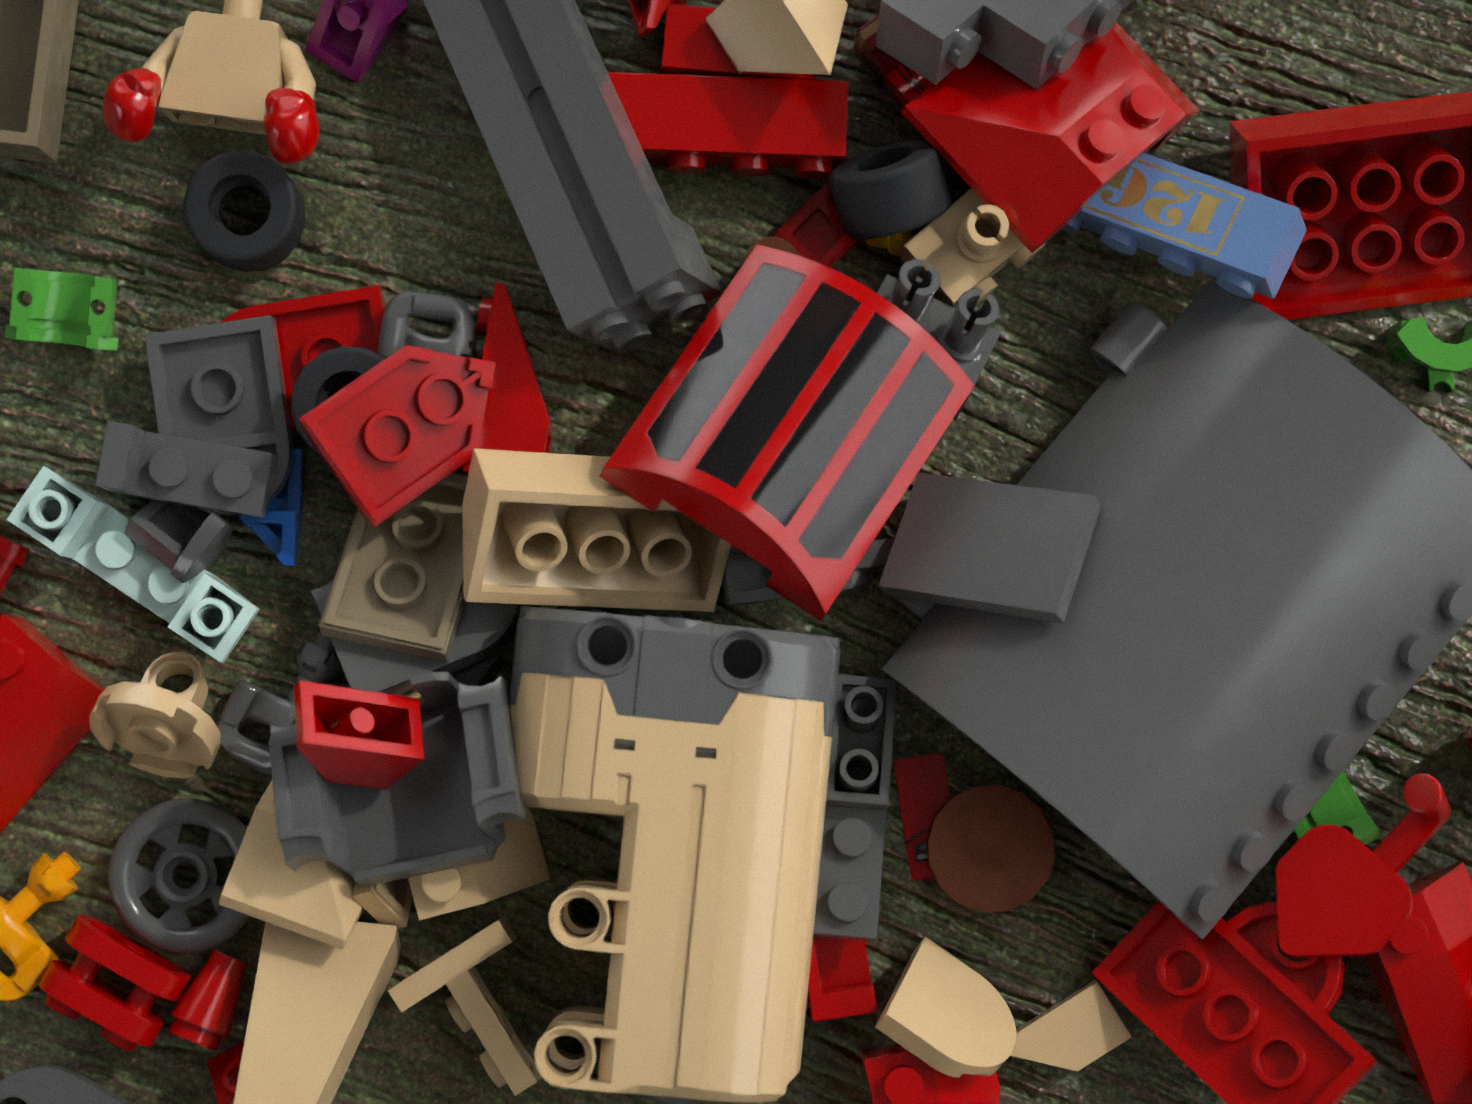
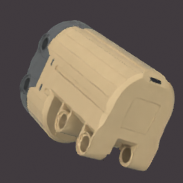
M540 607L520 608V617L517 619L509 696L518 781L523 802L526 807L624 817L618 880L597 877L581 878L572 883L556 898L549 912L550 929L554 937L564 946L576 950L611 953L605 1007L575 1005L564 1008L552 1019L547 1030L537 1043L534 1053L535 1066L540 1076L549 1084L569 1089L722 1102H773L786 1094L787 1085L796 1077L801 1068L840 662V638L719 625L712 622L680 618L638 617ZM582 897L593 902L599 911L600 922L596 925H585L577 921L571 912L573 898ZM569 1035L577 1038L583 1044L585 1052L579 1054L567 1052L559 1043L558 1036Z

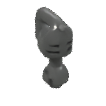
M418 291L402 292L394 296L386 304L382 316L377 354L387 358L404 345H410L436 352L474 358L477 340V312L472 305L468 306L463 300L456 297ZM413 316L451 322L454 325L453 333L445 339L426 336L413 330L408 325V318Z
M320 632L314 645L303 640L301 641L296 656L299 676L295 684L298 681L327 684L340 675L343 669L330 637L324 636ZM239 680L235 684L217 722V727L220 731V748L230 757L265 774L272 775L269 746L242 734L241 729L244 724L250 723L271 727V725L275 727H290L296 724L294 686L287 700L245 680Z

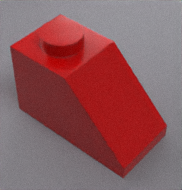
M298 681L294 685L297 748L327 782L387 790L425 759L420 702L418 698L307 681Z

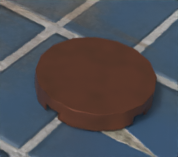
M1001 785L973 786L950 797L934 815L926 839L929 867L938 886L959 905L983 913L1010 911L1030 901L1048 881L1055 859L1053 830L1042 809L1024 793Z

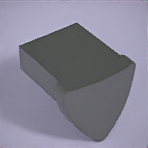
M151 500L129 519L125 534L169 568L172 576L181 583H184L201 573L222 553L230 539L233 526L217 513L209 515L193 506Z

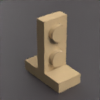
M503 916L397 983L388 992L402 1013L446 985L452 995L445 999V1003L453 1019L464 1033L473 1028L486 1051L479 1055V1058L489 1077L498 1088L508 1084L516 1096L537 1083L540 1074L534 1060L475 967L517 938L508 921Z

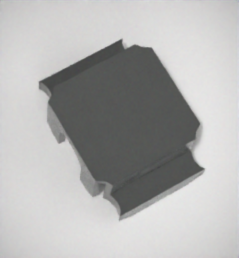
M430 671L411 675V685L421 695L418 699L420 702L425 759L387 790L327 782L297 748L296 724L290 727H275L271 725L270 741H268L278 836L286 866L296 872L302 865L314 860L330 861L344 873L351 875L354 881L361 887L493 860L498 847L506 840L504 822L507 820H521L528 824L526 806L519 788L509 689L507 682L502 676L494 682L483 686H466L457 682L449 672Z

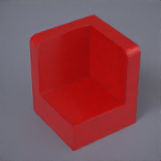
M813 937L808 985V998L813 1022L878 1012L874 986L870 978L865 942Z

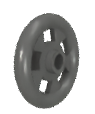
M192 798L165 801L150 807L138 815L120 835L112 852L109 865V889L112 902L127 928L149 945L176 953H193L211 949L235 935L245 925L250 916L219 905L224 886L218 885L219 870L215 859L226 856L236 858L247 830L246 826L225 808L209 801ZM183 824L198 825L210 830L205 848L193 843L181 844L180 838ZM150 839L165 847V851L155 863L153 872L136 863L142 848ZM183 863L192 864L197 870L198 878L192 887L181 885L177 879L178 868ZM152 887H155L159 896L171 905L170 909L159 919L151 915L140 901V898ZM210 898L218 915L204 924L193 926L186 911L187 908L200 905Z

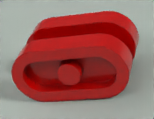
M79 914L65 937V941L79 951V954L73 964L61 960H52L39 983L40 988L48 994L44 1003L52 1010L68 1018L78 1020L82 1014L103 1026L100 1035L121 1049L133 1052L138 1044L151 1047L165 1024L164 1018L151 1009L158 996L171 1001H178L191 975L174 961L111 925L96 918ZM102 965L135 984L129 995L96 977Z

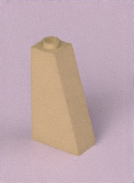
M265 922L233 1104L332 1103L400 959L401 942L396 925L357 922L342 950Z

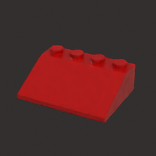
M1472 91L1229 121L1231 184L1298 207L1307 229L1275 299L1255 292L1251 298L1252 300L1286 320L1472 297Z

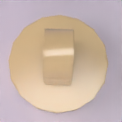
M170 652L155 659L147 668L140 683L120 682L107 686L99 695L89 715L90 730L104 748L110 751L114 742H116L122 748L133 753L130 765L139 770L162 777L191 778L194 777L198 766H204L207 771L212 766L221 745L218 727L213 719L202 710L209 689L201 664L193 655L185 652ZM177 674H186L193 678L189 688L181 693L161 688L166 679Z

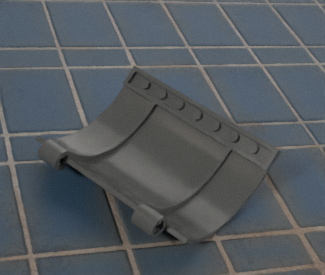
M1212 280L1206 284L1170 328L1142 305L1133 301L1127 303L1088 350L1093 360L1110 375L1017 484L1019 486L1095 495L1101 505L1064 624L889 596L920 624L882 668L889 677L949 721L1053 806L1141 883L1187 929L1202 940L1258 872L1267 864L1272 855L1301 820L1310 812L1315 803L1352 761L1383 721L1392 713L1397 704L1434 662L1459 629L1472 616V469L1417 416L1339 354L1282 316L1252 299L1239 297L1224 290Z

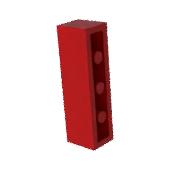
M608 72L648 163L668 164L667 170L670 172L699 174L705 172V165L731 166L730 172L735 175L764 176L768 174L769 168H794V175L797 177L822 179L830 177L832 170L845 162L848 81Z

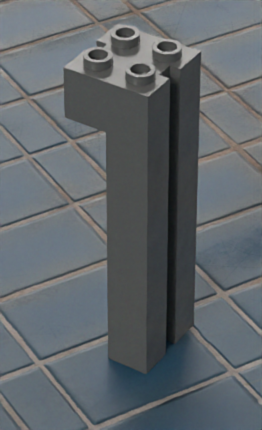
M423 0L566 329L612 352L626 353L650 342L653 338L651 332L657 330L655 324L666 318L671 317L673 323H683L704 313L708 308L707 302L723 294L693 227L671 213L576 1Z

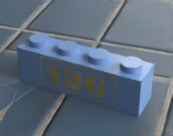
M1146 153L1141 155L1093 195L1077 216L1061 229L1073 234H1077L1080 227L1101 235L1100 240L1104 244L1128 255H1134L1137 248L1159 256L1157 261L1162 266L1180 275L1191 277L1195 270L1216 277L1218 278L1216 283L1221 288L1247 299H1251L1255 292L1275 299L1307 231L1298 207Z

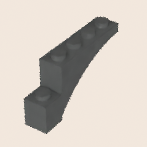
M881 0L875 46L935 85L954 68L962 69L966 67L975 57L976 53L980 52L1037 89L1056 71L1060 73L1067 71L1077 59L1082 47L1095 35L1098 37L1106 35L1117 21L1120 12L1132 1L1139 3L1143 0Z

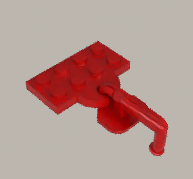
M1423 773L1413 775L1408 779L1403 789V797L1411 810L1373 851L1366 847L1352 833L1340 826L1326 824L1310 829L1277 864V902L1247 907L1227 922L1220 918L1203 940L1187 929L1162 904L1157 902L1091 973L1227 1104H1338L1377 1063L1365 1049L1328 1016L1342 991L1345 971L1342 956H1362L1377 953L1408 921L1413 908L1412 893L1405 880L1397 873L1450 816V804L1441 784L1435 777ZM1282 951L1286 954V956L1293 961H1290L1283 957Z

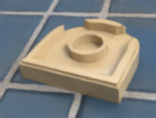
M926 936L914 949L875 1026L883 1034L935 1070L955 1078H960L963 1073L985 1077L992 1075L1012 1054L1016 1044L1014 1018L1000 993L979 973Z

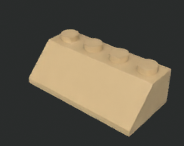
M473 449L462 504L463 594L466 602L714 612L731 544L664 500L661 501L657 510L652 512L600 478L599 475L610 457ZM699 462L695 469L705 472L733 487L721 463Z

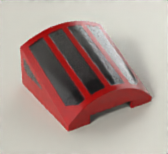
M756 245L607 461L599 477L652 512L657 510L663 500L773 571L766 586L819 621H822L975 385L948 352L924 328L878 293L849 276L816 261L779 249Z

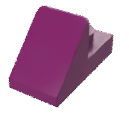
M322 0L305 51L358 84L365 77L406 14L408 4L404 0Z

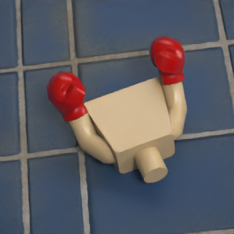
M224 0L222 14L202 11L190 12L185 26L175 28L141 68L131 69L116 76L107 85L102 104L104 125L117 139L125 142H140L149 136L154 125L158 106L171 122L266 135L270 153L277 162L283 164H294L308 159L315 150L320 138V128L314 103L316 91L314 77L300 46L288 40L280 24L273 21L260 20L263 0Z

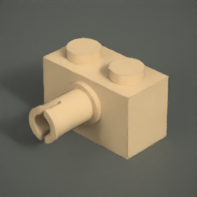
M971 188L955 201L943 215L934 219L904 244L900 258L904 262L915 259L924 260L925 262L918 274V277L921 279L924 278L930 264H932L939 272L941 279L939 288L933 296L937 300L956 308L960 296L970 289L983 290L977 304L980 303L998 286L992 279V276L1009 262L1018 270L1040 252L1046 244L1044 243L1031 253L1009 229V221L1005 212L998 206L986 204Z

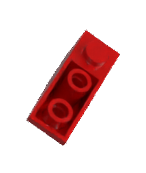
M495 282L493 298H482L477 319V335L486 336L482 360L496 362L492 387L489 389L483 426L485 428L481 449L550 453L554 427L511 295L505 283ZM471 459L463 464L462 471L466 475L469 474Z

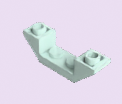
M43 466L7 520L57 554L74 559L170 623L168 628L220 663H224L260 609L207 569H204L194 578L181 583L171 575L169 568L125 534L129 517L51 469Z

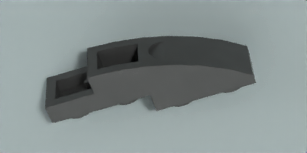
M838 674L813 937L875 943L877 940L885 822L889 803L897 682L893 679Z

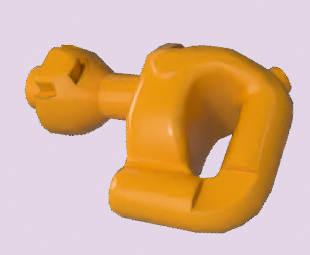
M65 851L56 859H51L48 854L42 853L30 867L27 885L9 902L0 896V948L11 960L15 970L9 977L0 970V1001H17L29 994L39 985L52 960H60L58 954L46 945L27 919L44 903L65 900L79 889L72 878L81 870V867Z

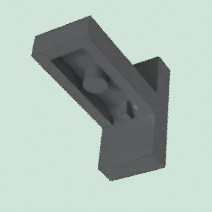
M107 421L95 486L125 498L148 502L152 499L265 519L277 456L269 452L146 432L134 425Z

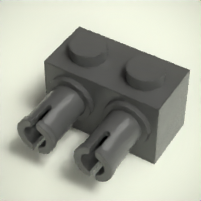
M921 259L905 262L899 271L898 279L887 274L877 293L893 303L924 328L948 352L975 385L1001 333L991 327L999 314V306L995 298L989 294L982 308H979L976 304L983 290L970 289L960 296L956 309L933 298L932 296L940 285V275L937 269L930 264L924 278H919L918 274L925 262ZM872 317L845 359L879 380L884 381L908 344L884 324ZM921 356L897 390L935 411L939 410L950 393L947 385ZM968 397L966 398V400L964 401V403L962 404V406H961L960 409L958 410V412H957V414L955 415V417L953 418V420L956 421V419H957L958 415L960 414V412H961V410H962L964 404L966 403Z

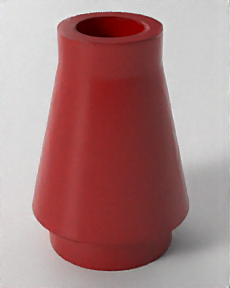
M212 950L207 963L169 1013L175 1016L168 1032L216 1052L222 1038L229 1039L241 983L248 964Z

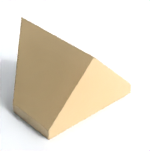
M724 0L706 17V23L739 74L743 72L831 75L848 4L845 0Z

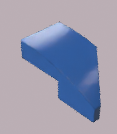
M294 449V461L288 481L277 497L268 504L266 518L238 515L247 527L252 529L277 555L276 557L284 566H297L305 484L306 450Z

